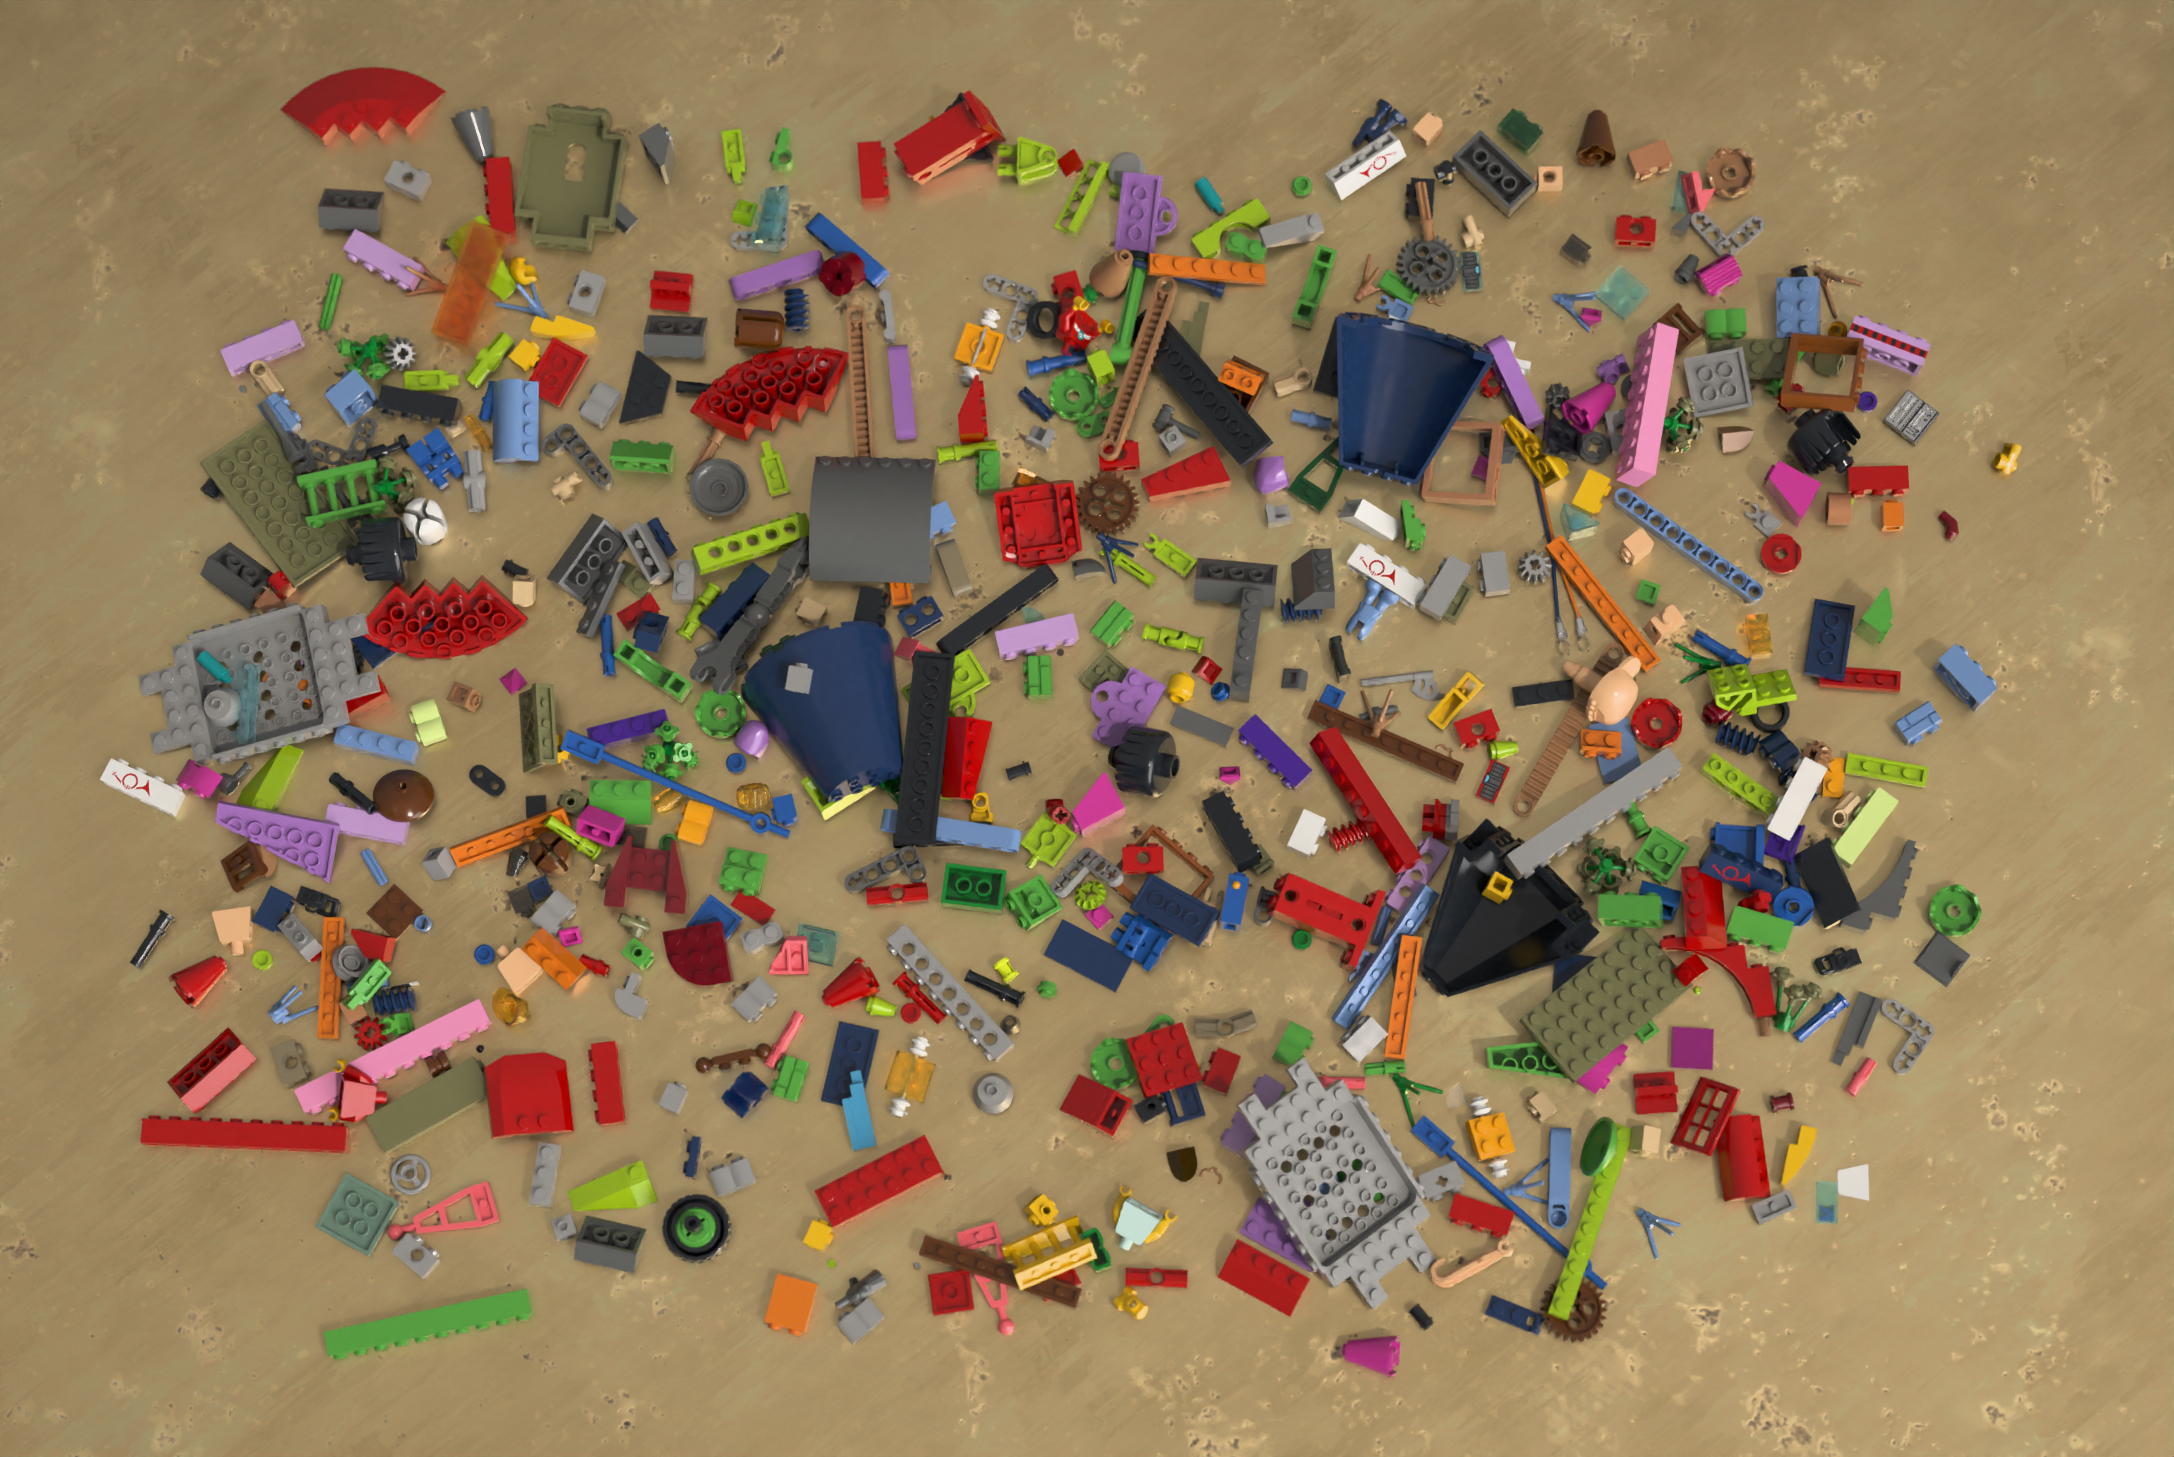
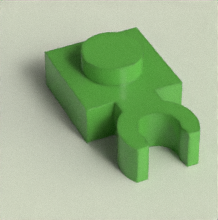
M410 1013L393 1014L389 1018L386 1017L379 1021V1024L383 1023L387 1027V1029L381 1031L383 1035L393 1031L394 1036H401L414 1031Z

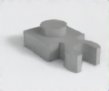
M1753 503L1751 507L1755 510V513L1751 514L1746 511L1744 515L1748 519H1754L1756 522L1753 524V527L1768 539L1782 522L1767 509L1764 513L1760 512V507Z

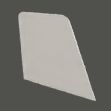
M1868 1164L1838 1170V1193L1869 1201Z

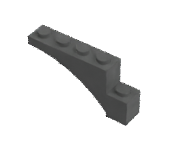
M1243 589L1229 699L1249 702L1264 592L1261 590Z
M1909 839L1906 841L1901 856L1889 877L1873 893L1858 902L1861 911L1841 921L1840 928L1864 934L1866 929L1870 930L1873 920L1870 916L1890 922L1895 917H1899L1902 908L1899 905L1900 898H1904L1907 887L1904 886L1905 879H1909L1912 872V867H1909L1911 859L1914 860L1918 848H1915L1916 841Z

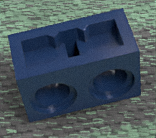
M932 595L928 598L924 596L916 601V605L912 607L906 606L899 611L897 619L908 638L912 639L944 621V615ZM926 607H931L934 609V612L931 615H925L923 610ZM909 617L916 619L913 625H908L905 621Z

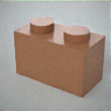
M1665 139L1630 151L1626 157L1634 179L1641 178L1643 180L1652 176V173L1658 171L1659 173L1666 172L1673 164V158Z

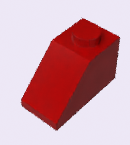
M351 929V934L364 957L372 959L371 962L375 958L380 959L382 962H391L396 941L395 937L363 929Z

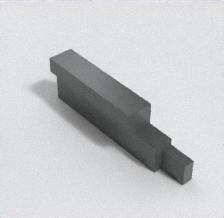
M1861 991L1859 992L1831 1063L1841 1066L1845 1055L1849 1056L1853 1046L1861 1049L1864 1048L1882 999Z

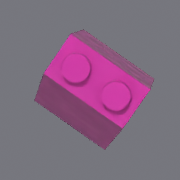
M1778 461L1776 466L1771 465L1764 479L1767 481L1765 489L1793 525L1798 527L1821 483Z
M1106 772L1098 778L1072 812L1071 826L1076 834L1080 833L1081 837L1125 815V807Z

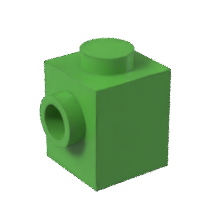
M635 937L630 940L621 952L627 960L641 971L644 967L648 968L654 961V958H652L654 953Z

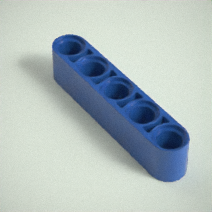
M818 212L805 226V229L834 255L842 251L856 253L865 264V281L873 288L877 289L890 275L879 262L821 213Z

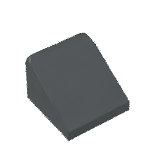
M1690 213L1686 214L1672 227L1670 234L1684 238L1692 215Z
M1284 668L1281 688L1306 691L1308 672L1303 669Z

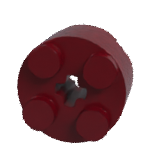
M842 251L822 264L818 278L834 296L847 295L865 282V264L856 253Z

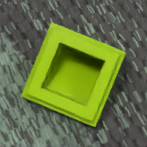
M739 199L733 210L732 222L750 227L758 204Z

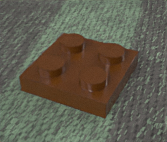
M394 884L366 914L391 937H395L397 941L424 911Z

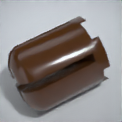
M737 308L734 347L777 350L781 347L784 335V318L780 312Z
M552 831L540 833L537 835L540 843L534 840L530 843V860L543 876L552 878L562 877L573 865V851L568 842L559 833ZM550 853H552V854L555 853V854H556L555 856L558 858V861H556V860H555L551 855H549V854H550Z

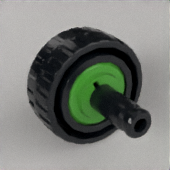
M694 1194L680 1198L671 1205L663 1219L662 1232L665 1244L673 1255L691 1264H704L718 1258L725 1251L730 1242L732 1226L726 1209L717 1200L707 1195Z

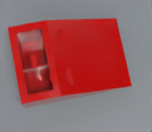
M975 375L958 413L961 445L985 442L984 437L988 436L987 420L982 418L986 417L985 400H981V398H985L983 381H979V375Z
M1079 1074L1059 1110L1114 1139L1133 1104V1100Z

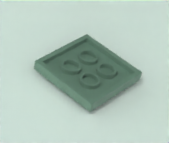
M346 1173L315 1227L370 1257L399 1207L400 1202Z

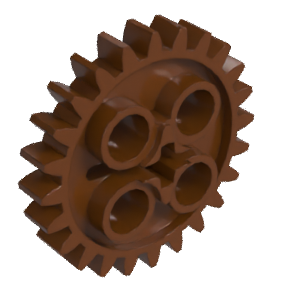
M1106 471L1105 477L1098 473L1097 479L1090 476L1091 482L1089 483L1084 480L1085 488H1078L1081 493L1076 494V499L1080 500L1076 502L1079 508L1077 509L1078 515H1081L1079 522L1086 521L1084 528L1091 526V533L1097 529L1098 533L1105 531L1106 536L1110 534V531H1113L1116 536L1117 529L1125 532L1124 525L1130 528L1131 523L1129 520L1136 521V517L1133 514H1139V510L1135 508L1140 506V502L1135 500L1139 495L1138 493H1133L1136 490L1135 486L1129 487L1130 480L1123 482V475L1117 479L1116 472L1113 473L1112 477H1109L1108 471ZM1099 488L1105 490V494L1102 496H1097L1094 492ZM1121 493L1125 498L1117 501L1114 496ZM1107 501H1110V505H1108V507H1104V504ZM1097 507L1100 509V513L1093 515L1090 513V509ZM1112 512H1117L1120 517L1113 520L1109 515Z
M1583 1277L1577 1292V1299L1573 1303V1306L1576 1307L1575 1312H1570L1569 1318L1566 1321L1547 1314L1559 1279L1555 1281L1556 1285L1551 1283L1548 1286L1551 1291H1544L1547 1298L1544 1297L1540 1300L1545 1304L1539 1308L1545 1311V1314L1540 1317L1547 1318L1548 1320L1544 1326H1551L1549 1333L1557 1332L1555 1338L1563 1335V1342L1570 1338L1571 1343H1575L1578 1338L1581 1343L1584 1341V1336L1588 1340L1591 1339V1333L1596 1335L1598 1333L1597 1328L1601 1329L1603 1327L1600 1321L1606 1320V1317L1602 1315V1313L1607 1311L1606 1308L1602 1307L1606 1300H1600L1599 1298L1603 1293H1596L1595 1291L1598 1286L1596 1285L1591 1288V1280L1584 1283ZM1584 1305L1591 1308L1592 1313L1590 1315L1585 1313ZM1570 1319H1574L1577 1322L1578 1326L1576 1329L1571 1327Z

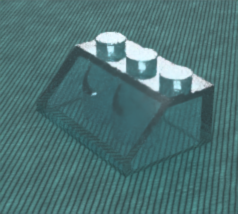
M788 186L768 187L765 190V194H761L759 203L762 206L761 213L757 212L755 224H758L757 231H753L751 243H754L755 250L779 253L791 199Z

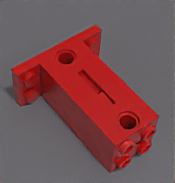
M969 90L963 94L966 100L894 143L896 148L894 151L899 161L906 165L903 169L914 182L917 181L922 185L994 140L999 144L1006 140L989 108L972 91Z
M1287 873L1277 878L1273 886L1275 890L1274 895L1269 897L1265 906L1268 909L1266 914L1346 948L1347 951L1344 950L1340 957V962H1342L1340 968L1346 971L1356 968L1386 892L1378 889L1369 893V895L1366 894L1361 904L1292 873ZM1285 894L1288 895L1289 901L1286 900Z

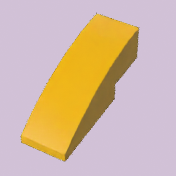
M559 315L556 316L554 322L535 316L530 329L532 336L552 340L554 337L560 341H573L596 335L594 327Z
M1468 671L1430 713L1428 718L1441 730H1444L1483 688L1485 683L1474 673Z
M1801 1125L1798 1130L1796 1145L1790 1143L1787 1145L1779 1186L1783 1187L1805 1162L1815 1141L1817 1128Z

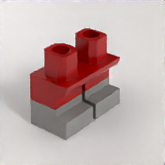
M1435 799V805L1423 804L1422 831L1433 832V838L1457 841L1459 800L1451 799V804H1444L1440 800Z

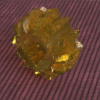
M747 783L737 789L736 800L742 809H761L770 804L771 793L766 784Z

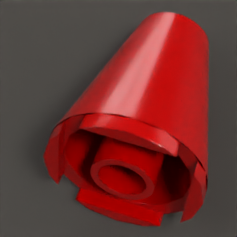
M214 955L169 976V981L171 983L174 980L176 986L173 988L187 1005L192 1003L191 1008L194 1009L227 972L225 968L227 963L221 956L217 957Z
M857 957L823 990L824 995H822V999L827 1006L830 1005L834 1008L880 992V989L877 988L879 983L871 968L864 967L863 963L865 961L863 958Z

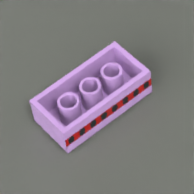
M1865 316L1854 317L1846 336L1864 338V348H1868L1867 358L1916 377L1923 366L1931 345L1923 338H1913L1908 336V333L1905 331L1892 330L1884 323L1876 324Z

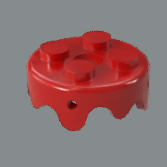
M1647 698L1633 713L1631 720L1633 735L1647 748H1666L1677 740L1682 731V712L1668 699ZM1654 719L1660 720L1662 727L1654 729L1651 726V721Z

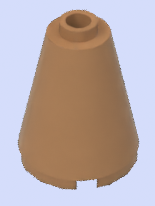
M1119 249L1096 263L1089 275L1090 284L1097 293L1105 294L1104 296L1107 298H1115L1121 295L1127 288L1133 263L1132 254L1126 249Z

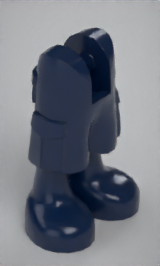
M1379 99L1376 102L1377 111L1375 115L1365 120L1351 145L1357 149L1365 140L1370 144L1388 132L1394 125H1406L1407 119L1397 109L1394 108L1392 111L1393 108L1388 102ZM1390 113L1387 120L1382 125H1379V122Z

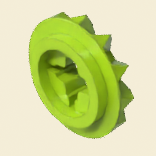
M1087 880V883H1080V887L1075 889V902L1082 909H1095L1105 901L1106 889L1097 880L1094 882ZM1093 891L1094 895L1087 897L1086 893Z

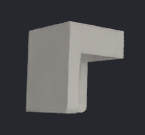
M1034 425L1030 434L1026 435L1025 443L1047 453L1056 437V432L1050 428L1046 431Z
M1273 503L1265 504L1268 528L1292 525V516H1290L1288 505L1274 507Z
M445 846L430 849L421 862L433 880L449 878L457 866Z

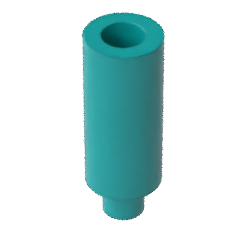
M1207 177L1199 179L1194 184L1210 209L1212 211L1216 210L1218 215L1222 214L1225 211L1222 207L1224 202Z
M207 650L199 654L197 662L219 682L224 681L226 684H229L232 681V678L229 676V670Z

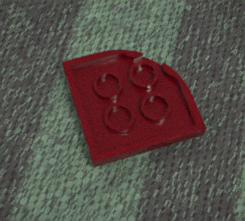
M723 921L662 932L669 963L674 971L683 979L696 985L705 986L734 981Z

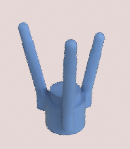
M294 985L272 1006L268 1013L276 1024L281 1021L283 1024H286L292 1019L319 1009V1005L287 1016L289 1011L286 1007L302 994L300 990L283 1003L297 988Z

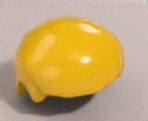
M515 256L512 258L509 266L513 279L521 285H527L536 281L538 274L534 266L525 265V258Z

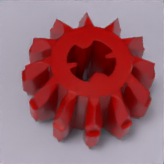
M368 1016L366 1018L367 1023L363 1020L359 1021L362 1025L361 1028L355 1026L354 1029L360 1033L355 1034L354 1038L359 1039L357 1042L358 1046L364 1044V1050L367 1051L371 1045V1049L374 1051L377 1044L379 1047L383 1046L381 1040L388 1041V1038L381 1034V1031L385 1030V1024H379L378 1017H375L372 1022L371 1017ZM370 1030L376 1032L373 1034V1038L367 1035L370 1034Z

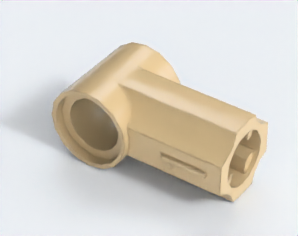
M256 360L250 365L252 376L268 397L274 392H277L279 396L285 389L264 361ZM258 368H265L262 374H256Z
M1302 367L1297 369L1296 372L1274 379L1272 382L1278 397L1300 389L1306 390L1310 388L1313 380L1311 371L1308 368ZM1301 375H1306L1309 377V379L1306 382H1300L1298 380V378Z
M1847 791L1832 808L1824 810L1822 813L1823 823L1832 827H1844L1848 822V817L1861 805V799L1852 791Z

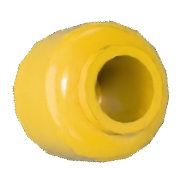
M1186 672L1173 674L1169 678L1166 689L1167 695L1173 702L1184 703L1192 697L1195 682Z

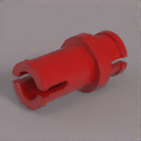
M582 954L579 958V961L597 976L600 974L607 977L610 972L611 965L605 964L604 960H596L585 954Z

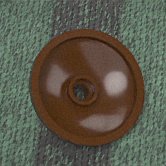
M400 769L389 772L380 778L373 790V802L378 805L377 811L386 819L394 822H411L421 818L430 810L434 801V790L431 782L423 774L414 770Z

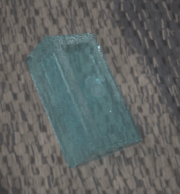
M1679 170L1671 211L1688 214L1681 175L1688 173Z

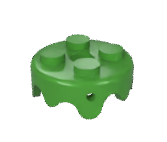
M1067 369L1055 377L1049 390V401L1053 411L1061 418L1070 421H1078L1088 417L1095 410L1099 400L1098 386L1092 377L1075 369ZM1071 392H1077L1080 397L1076 401H1071L1068 395Z
M714 689L702 694L695 707V716L700 728L713 738L723 739L735 735L746 721L747 713L744 701L738 693L729 690L725 695H719ZM725 709L727 711L726 717L723 719L717 718V710Z
M1960 884L1940 889L1933 896L1928 907V915L1933 927L1941 934L1949 937H1960L1969 933L1977 925L1982 914L1977 896ZM1950 907L1958 908V917L1950 916L1948 912Z
M1107 1038L1094 1049L1091 1056L1090 1066L1095 1080L1113 1090L1125 1089L1137 1080V1075L1125 1044L1126 1039ZM1113 1059H1119L1122 1062V1067L1114 1070L1111 1068L1110 1062Z

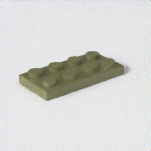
M1789 338L1709 340L1708 354L1743 347L1749 380L1783 379L1790 340Z

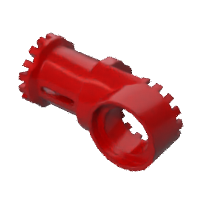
M1063 799L1045 800L1046 813H1048L1053 821L1062 825L1070 819V812L1063 806ZM1059 812H1063V814H1060V815H1059V818L1056 817L1055 814H1058Z

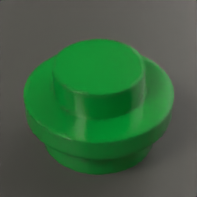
M1087 284L1085 288H1082L1084 297L1089 303H1095L1098 293L1090 284Z
M1299 929L1293 933L1291 941L1296 949L1304 950L1311 945L1312 937L1309 932Z

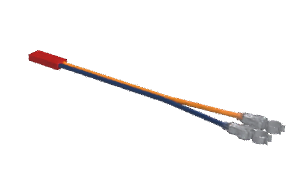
M1532 471L1547 543L1549 544L1555 537L1545 491ZM1551 557L1556 639L1560 642L1559 646L1562 643L1561 641H1565L1571 649L1570 644L1566 642L1568 634L1559 614L1555 561ZM1559 567L1575 611L1576 636L1580 638V642L1582 637L1587 636V627L1584 625L1581 613H1579L1566 574ZM1578 642V647H1579V649L1584 652V649H1582V648L1579 646V642Z

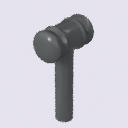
M1163 404L1162 409H1160L1159 414L1154 419L1153 428L1163 432L1167 425L1171 427L1176 425L1179 431L1197 440L1200 432L1171 418L1175 412L1174 408L1168 404Z

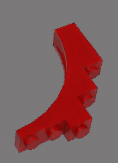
M1685 933L1683 937L1676 938L1675 935H1666L1659 941L1660 949L1663 951L1677 950L1697 953V955L1705 957L1721 966L1735 979L1743 990L1750 1004L1754 1020L1761 1017L1770 1018L1776 1015L1769 967L1759 963L1750 965L1751 968H1748L1744 945L1733 942L1728 943L1727 948L1686 950Z

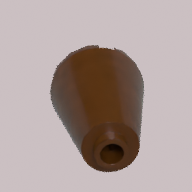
M1594 110L1588 114L1576 152L1577 160L1585 166L1594 167V164H1601L1600 167H1605L1615 161L1616 151L1608 117L1601 110Z

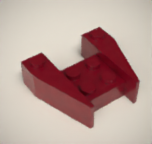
M629 835L607 881L604 906L626 908L629 888L665 891L664 912L687 914L689 890L678 840H672L671 851L633 847L634 836Z

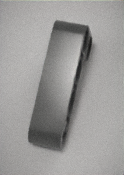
M571 424L560 425L542 440L541 447L547 457L555 458L567 450L599 490L607 491L612 488L613 478L610 472ZM570 431L572 435L569 438H563V433ZM554 443L556 448L554 450H547L548 444ZM578 446L584 447L581 453H575L574 450ZM594 461L596 466L594 468H587L588 462ZM599 472L604 479H607L605 483L600 480L598 476Z
M906 846L846 876L844 883L846 890L850 894L856 895L865 891L866 888H871L904 871L912 884L925 883L927 873L915 848ZM908 852L913 853V860L905 861L903 859L904 854ZM892 861L896 863V867L893 870H887L885 868L886 863ZM874 870L878 875L875 879L867 878V873ZM916 870L922 871V878H913V872ZM861 875H863L864 880L866 882L865 884H863V881L861 880ZM852 880L858 882L856 888L850 886Z

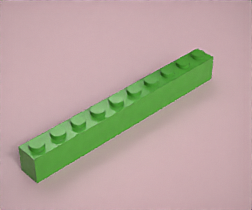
M528 1289L325 1331L324 1338L328 1357H334V1360H342L347 1358L346 1355L354 1353V1356L367 1354L366 1350L375 1349V1352L387 1350V1346L395 1345V1347L406 1346L407 1342L415 1340V1343L428 1341L427 1338L432 1336L440 1339L448 1337V1333L451 1332L464 1334L470 1328L476 1327V1330L489 1328L488 1325L493 1323L501 1326L509 1324V1320L517 1319V1322L525 1321L534 1313L530 1292Z

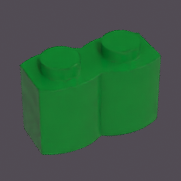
M1095 1227L1082 1232V1241L1087 1238L1090 1239L1097 1257L1090 1260L1092 1269L1097 1274L1111 1269L1110 1255L1104 1248L1103 1237L1100 1231Z

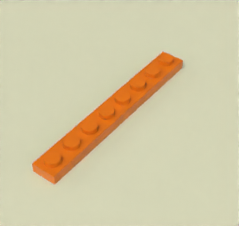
M1560 535L1546 545V551L1627 653L1640 660L1642 672L1645 674L1657 665L1661 659L1565 538Z

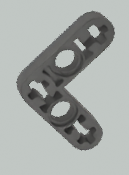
M372 418L362 419L348 451L320 440L310 441L308 443V450L315 460L334 467L350 465L344 461V455H347L345 458L348 461L356 459L357 463L363 462L368 455L367 449L371 448L377 434L378 426ZM369 423H371L373 429H369L367 431L366 435L367 437H369V439H367L366 437L361 436L360 434L364 435L366 432L364 425H369ZM360 440L366 442V447L363 450L355 448L356 443ZM319 445L320 450L325 452V458H323L324 455L321 452L317 451L314 454L312 447L316 448ZM332 452L340 453V458L337 461L329 459Z

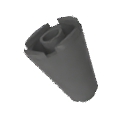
M481 106L482 110L477 111L476 108L468 109L455 114V117H451L455 129L475 161L479 160V163L486 162V159L493 155L488 106Z

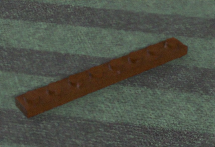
M1315 700L1307 717V720L1328 729L1336 726L1344 736L1454 783L1457 782L1464 766L1462 762L1385 729L1380 732L1379 738L1372 737L1373 729L1371 728V723Z
M925 1235L919 1252L920 1256L1020 1290L1013 1270L1017 1269L1015 1265ZM1048 1278L1021 1291L1075 1309L1082 1289Z

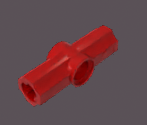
M927 882L866 888L867 905H900L907 902L928 901ZM901 890L903 892L902 897L898 899L893 898V891Z
M1126 1268L1125 1286L1187 1288L1188 1270ZM1160 1273L1162 1281L1160 1283L1152 1282L1151 1275Z

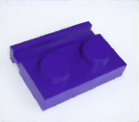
M1798 825L1790 841L1771 832L1764 849V855L1780 860L1784 859L1792 863L1804 834L1805 825Z

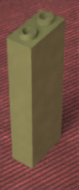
M473 1056L375 1111L373 1114L366 1116L365 1118L384 1153L387 1155L487 1100L485 1075L483 1073L485 1066L482 1061H477Z

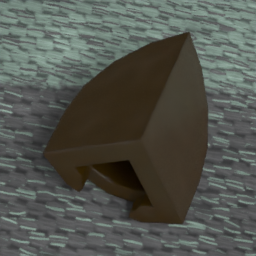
M1194 1146L1167 1152L1168 1163L1175 1178L1181 1182L1192 1179L1197 1170V1156Z

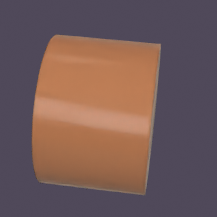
M1827 492L1825 503L1826 524L1849 525L1851 518V494Z

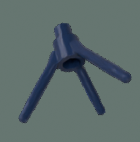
M1099 532L1096 538L1103 546L1110 574L1115 584L1117 580L1110 552L1117 549L1134 558L1135 555L1118 544L1136 547L1139 544L1115 539Z

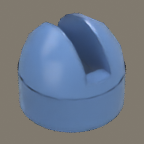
M420 915L415 919L414 926L421 932H427L432 927V921L429 917Z

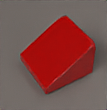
M1075 149L1070 150L1057 160L1066 178L1084 168V164Z
M1202 656L1191 672L1212 685L1222 671V668L1209 657Z

